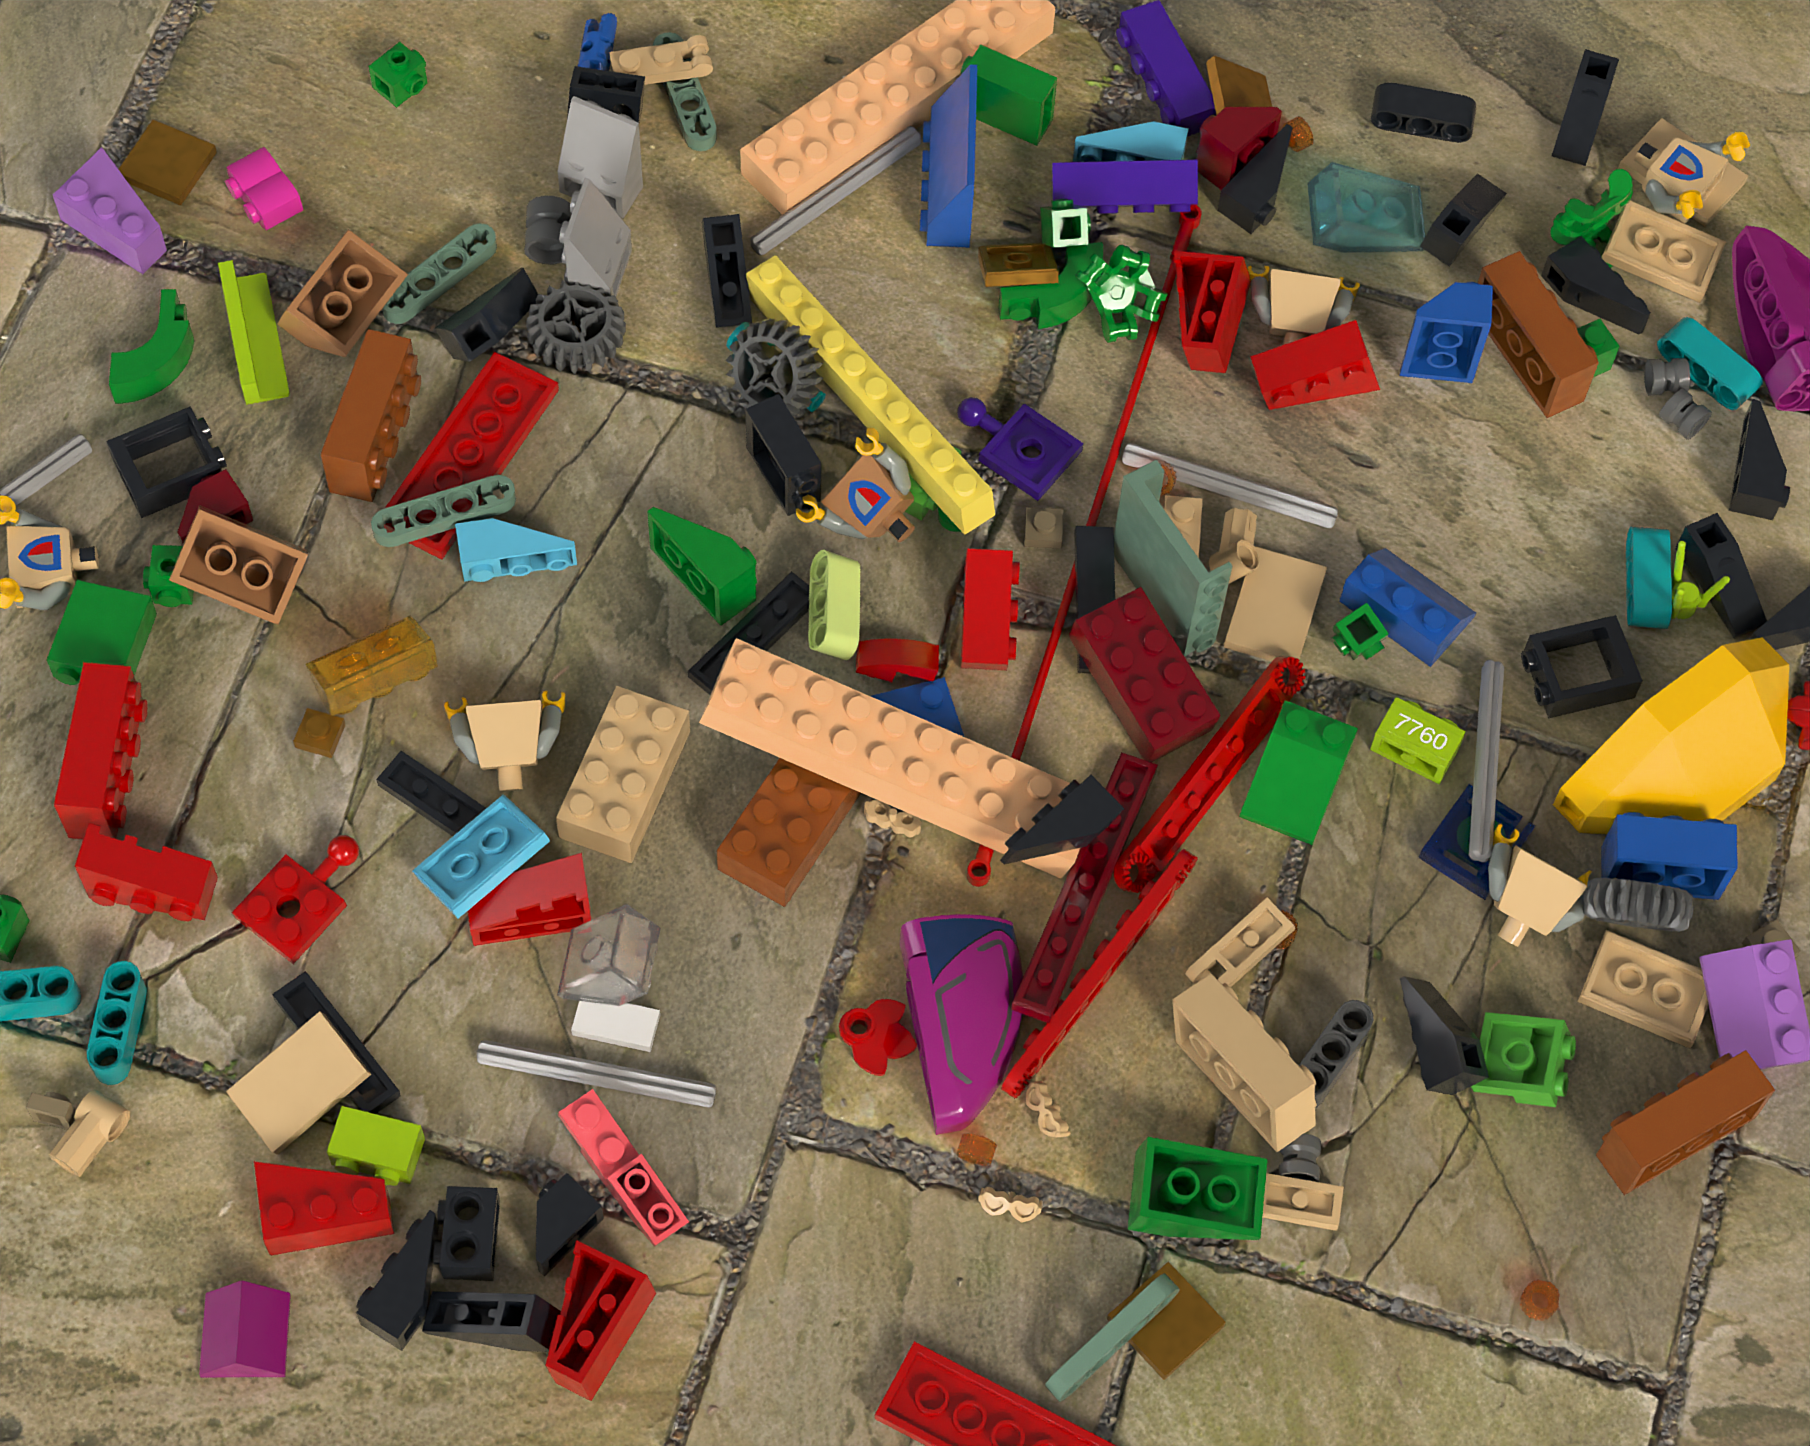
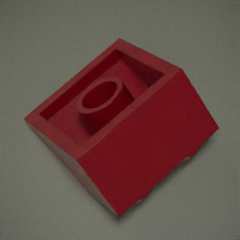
M1225 107L1216 116H1209L1200 127V143L1196 150L1198 173L1222 190L1278 133L1282 111L1278 107Z

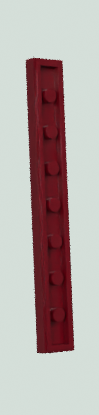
M1121 752L1105 789L1120 803L1124 810L1088 846L1079 849L1076 861L1068 873L1014 997L1011 1010L1050 1023L1112 878L1116 862L1124 850L1156 775L1158 764Z

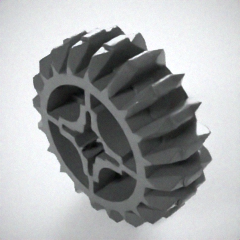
M562 280L560 289H555L549 285L547 295L538 294L536 304L530 305L529 317L526 320V328L529 331L527 333L528 342L533 346L537 357L543 356L546 366L556 362V368L559 372L568 366L571 367L574 375L578 367H585L590 373L592 364L596 363L604 367L606 363L605 357L614 359L616 348H622L623 336L626 332L624 311L619 306L616 296H606L603 288L594 290L590 284L580 286L578 282L568 286Z
M771 318L760 323L758 321L752 323L747 329L740 331L736 335L738 340L729 346L734 354L726 359L733 366V369L729 370L726 375L733 377L735 380V384L730 390L740 391L739 403L749 402L750 407L777 395L775 393L779 392L782 395L780 397L792 416L799 414L801 410L809 407L812 403L811 398L820 392L815 385L823 379L822 376L816 373V369H819L823 363L815 361L813 356L819 348H810L808 346L811 336H799L800 326L793 325L789 327L787 320L775 321V319ZM767 342L776 345L783 352H779L774 346L770 347ZM766 386H768V387H770L771 389H773L775 393H773L772 391H770Z
M1594 878L1588 881L1587 891L1584 892L1583 903H1585L1584 914L1590 919L1624 926L1680 932L1689 928L1694 908L1692 906L1693 896L1686 890L1617 878Z

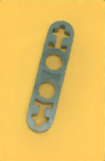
M667 32L658 35L653 42V46L683 42V39L676 33ZM691 58L683 59V62L691 61ZM698 77L689 78L683 83L663 82L688 147L696 151L711 149L717 140L716 123ZM686 100H694L699 103V107L691 111L683 109L680 105ZM700 121V127L702 132L706 134L705 136H700L698 132H695L696 122Z
M482 223L473 224L410 271L382 308L384 318L394 324H402L409 321L489 260L497 250L496 235L492 227ZM478 239L481 242L486 240L487 244L483 245L478 242L474 245V240ZM450 257H457L463 261L461 266L455 269H449L443 265V262ZM422 278H430L435 281V285L429 290H420L415 286ZM395 302L396 304L400 305L404 302V307L400 308L398 306H394L392 308L391 303Z
M494 475L384 508L378 511L372 518L373 536L380 545L394 547L456 528V523L483 520L503 514L511 510L515 505V487L512 480L508 477ZM500 489L501 493L504 494V498L497 499L493 495V491ZM478 494H482V500H484L485 505L479 506ZM458 499H468L473 503L472 507L466 512H457L452 508V504ZM428 509L436 513V518L430 523H420L415 519L416 515L422 510ZM403 517H409L411 527L406 528ZM391 523L395 531L388 533L384 528V524Z
M1165 1273L1157 1277L1049 1378L1045 1387L1059 1402L1065 1400L1153 1319L1177 1295L1180 1290L1179 1287Z

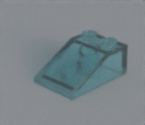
M1331 162L1307 183L1313 245L1342 253L1424 251L1420 247L1426 236L1420 186Z

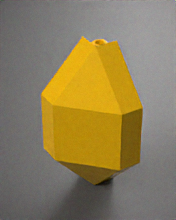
M1763 637L1720 646L1643 703L1560 788L1553 806L1579 833L1608 834L1617 814L1623 815L1628 812H1638L1645 817L1654 818L1674 815L1689 821H1703L1706 819L1723 821L1773 783L1785 765L1789 663Z

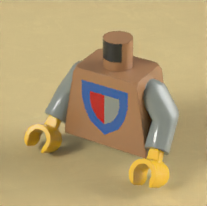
M867 428L866 435L873 442L864 443L861 438L856 437V449L862 454V457L821 501L825 507L819 508L817 500L813 496L806 495L803 497V502L813 506V510L805 513L796 508V514L803 522H812L817 519L819 525L837 534L865 539L867 537H881L888 531L898 542H902L915 529V526L903 515L914 501V496L910 492L911 481L907 463L886 443H879V433L876 429Z

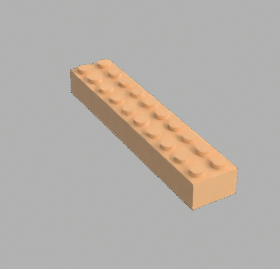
M1048 0L954 1L740 149L741 175L782 215L907 127L912 126L917 129L923 125L924 121L930 120L931 106L961 75V68L965 59L969 55L973 57L980 44L1008 57L1017 59L1053 33L1055 6Z
M737 638L724 661L699 722L1002 854H1005L1009 849L1005 842L1021 827L1028 832L1035 825L1031 819L1046 804L1049 803L1053 808L1059 804L1062 799L1058 795L1070 784L1065 780ZM1080 848L1021 862L1061 879L1075 863Z

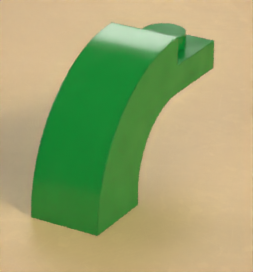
M1103 242L1067 246L1065 268L1058 276V283L1001 287L998 306L1000 320L1012 319L1020 321L1029 317H1036L1038 329L1057 326L1078 315L1091 302L1092 297L1086 285L1075 275L1079 270L1084 272L1093 262L1089 258L1094 253L1103 260Z
M161 289L158 327L153 337L147 343L131 351L111 353L109 387L115 404L139 401L162 391L186 367L193 351L194 337L189 320H187L186 304H180L176 289Z

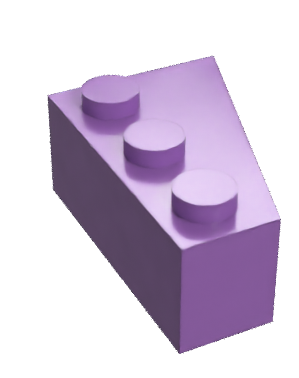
M102 147L53 194L60 219L142 275L167 251L160 225Z

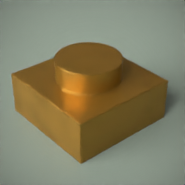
M307 708L293 740L295 748L332 758L345 728L344 718Z

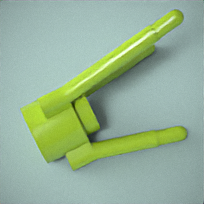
M1679 541L1674 574L1671 581L1672 619L1690 618L1694 615L1697 607L1705 608L1709 600L1730 581L1728 576H1724L1704 594L1700 593L1695 584L1683 582L1682 571L1686 546L1684 541Z

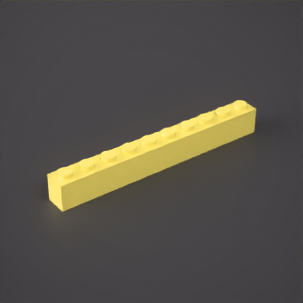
M776 255L746 273L751 301L767 319L771 318L775 319V321L787 320L789 327L793 325L800 326L799 336H811L808 346L810 348H819L813 356L815 361L823 363L819 369H816V372L823 377L828 386L867 428H874L878 431L880 443H886L906 461L910 476L964 535L995 516L992 488Z

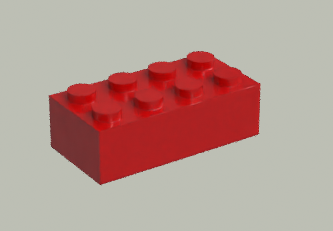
M83 662L54 801V807L68 838L83 839L88 823L101 826L99 834L116 839L118 828L123 829L125 826L127 810L123 803L125 793L132 791L134 774L130 768L132 758H137L140 752L141 738L137 733L139 723L145 722L148 710L147 700L141 696V683L135 680L131 666Z

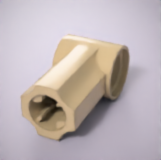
M1232 508L1225 512L1220 550L1212 554L1209 559L1211 571L1228 562L1232 564L1229 583L1255 571L1260 565V557L1254 546L1257 515L1249 509Z
M97 1090L90 1091L78 1105L74 1115V1123L49 1156L64 1170L80 1177L107 1141L113 1142L121 1135L130 1120V1111Z

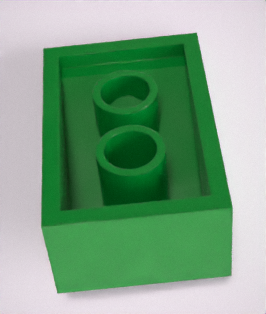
M652 507L647 511L650 549L720 626L756 601L757 562L748 548L744 546L740 548L731 537L656 507Z
M1285 700L1239 817L1313 845L1352 749L1358 728Z
M1147 1137L1135 1152L1127 1229L1166 1237L1259 1240L1261 1238L1268 1159Z

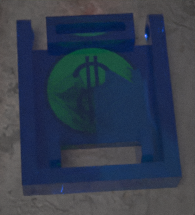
M1469 784L1422 848L1419 859L1486 900L1489 896L1488 866L1490 857L1487 862H1480L1479 860H1472L1469 856L1472 804L1468 801L1473 797V785ZM1496 799L1494 830L1499 824H1502V836L1510 839L1511 833L1518 827L1523 816ZM1530 821L1528 822L1517 841L1511 847L1512 851L1516 845L1521 848L1524 846L1536 827L1535 824ZM1448 851L1478 870L1477 875H1473L1445 857L1446 852Z

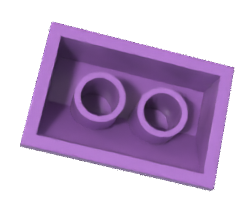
M1791 939L1751 945L1699 957L1719 1058L1727 1053L1735 1057L1747 1050L1761 1070L1810 1061V1029Z

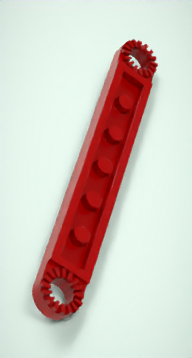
M1279 656L1269 664L1123 852L1114 868V879L1121 890L1139 893L1158 872L1164 869L1276 723L1284 701L1289 702L1294 694L1301 690L1300 686L1304 685L1302 680H1305L1306 677L1303 676L1305 669L1302 668L1303 663L1299 662L1298 658ZM1288 667L1290 676L1285 685L1282 682L1283 678H1280V676H1283L1281 672H1284L1283 668ZM1135 862L1138 867V875L1135 881L1132 882V880H1129L1131 877L1128 876L1130 874L1128 869H1131L1130 865H1134Z
M1182 849L1156 883L1150 880L1145 885L1138 897V900L1141 901L1134 911L1127 909L1115 927L1118 932L1111 941L1105 938L1100 943L1092 957L1095 959V962L1087 971L1082 968L1076 974L1069 987L1072 989V992L1065 1001L1061 998L1059 999L1050 1023H1047L1042 1030L1035 1028L1028 1036L1023 1045L1026 1051L1007 1075L1001 1090L1014 1099L1021 1095L1025 1087L1029 1085L1027 1080H1032L1033 1075L1040 1071L1173 898L1175 890L1181 887L1185 882V878H1188L1189 875L1186 872H1192L1198 857L1186 849Z

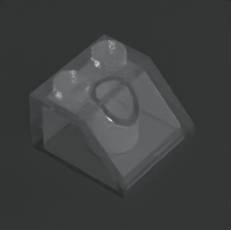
M625 904L572 929L557 995L563 999L621 1006L648 994L654 959L658 951L657 944L661 928L634 908Z

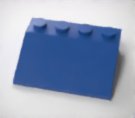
M970 64L931 106V121H924L923 142L930 143V150H923L922 172H929V180H922L921 201L928 202V210H921L920 231L927 232L926 246L970 248L975 180L977 65Z

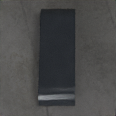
M1383 83L1375 89L1371 123L1375 127L1386 131L1461 143L1468 141L1472 137L1476 102L1465 95L1397 83Z

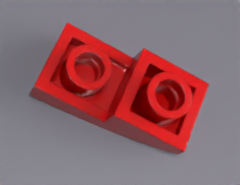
M890 638L859 641L856 650L855 672L871 678L892 682L896 673L900 672L912 677L934 681L939 670V645L928 642Z

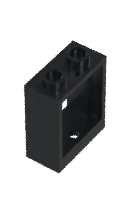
M777 394L746 408V448L784 511L790 516L796 513V508L803 512L812 509L813 506L803 502V497L810 495L817 502L821 501V461L782 398Z
M191 406L106 441L112 460L141 519L189 499L193 486L200 483L204 477L217 474L222 471V468L227 467L218 446L211 448L208 442L212 435L204 417L197 419ZM192 437L205 465L147 489L133 461Z
M1616 615L1532 634L1529 636L1524 651L1521 653L1524 670L1527 673H1531L1535 683L1534 694L1539 706H1544L1548 719L1634 699L1643 682ZM1596 641L1611 679L1561 691L1547 652Z

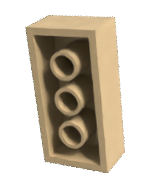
M616 686L556 817L559 838L632 863L689 736V710Z
M1209 974L1172 999L1176 1043L1276 1152L1316 1126L1315 1107L1317 1104L1315 1101L1316 1081L1314 1076L1306 1066H1298L1292 1060L1287 1047L1279 1038H1272L1264 1030L1262 1021L1254 1011H1246L1242 1007L1236 993L1228 984H1221L1212 974Z

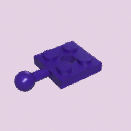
M966 398L961 401L957 408V416L962 424L969 427L979 425L994 436L979 453V461L1037 501L1083 451L1084 443L1026 404H1023L1005 425L987 414L985 404L978 398ZM1033 446L1039 449L1041 454L1035 458H1029L1024 456L1021 450L1025 447Z

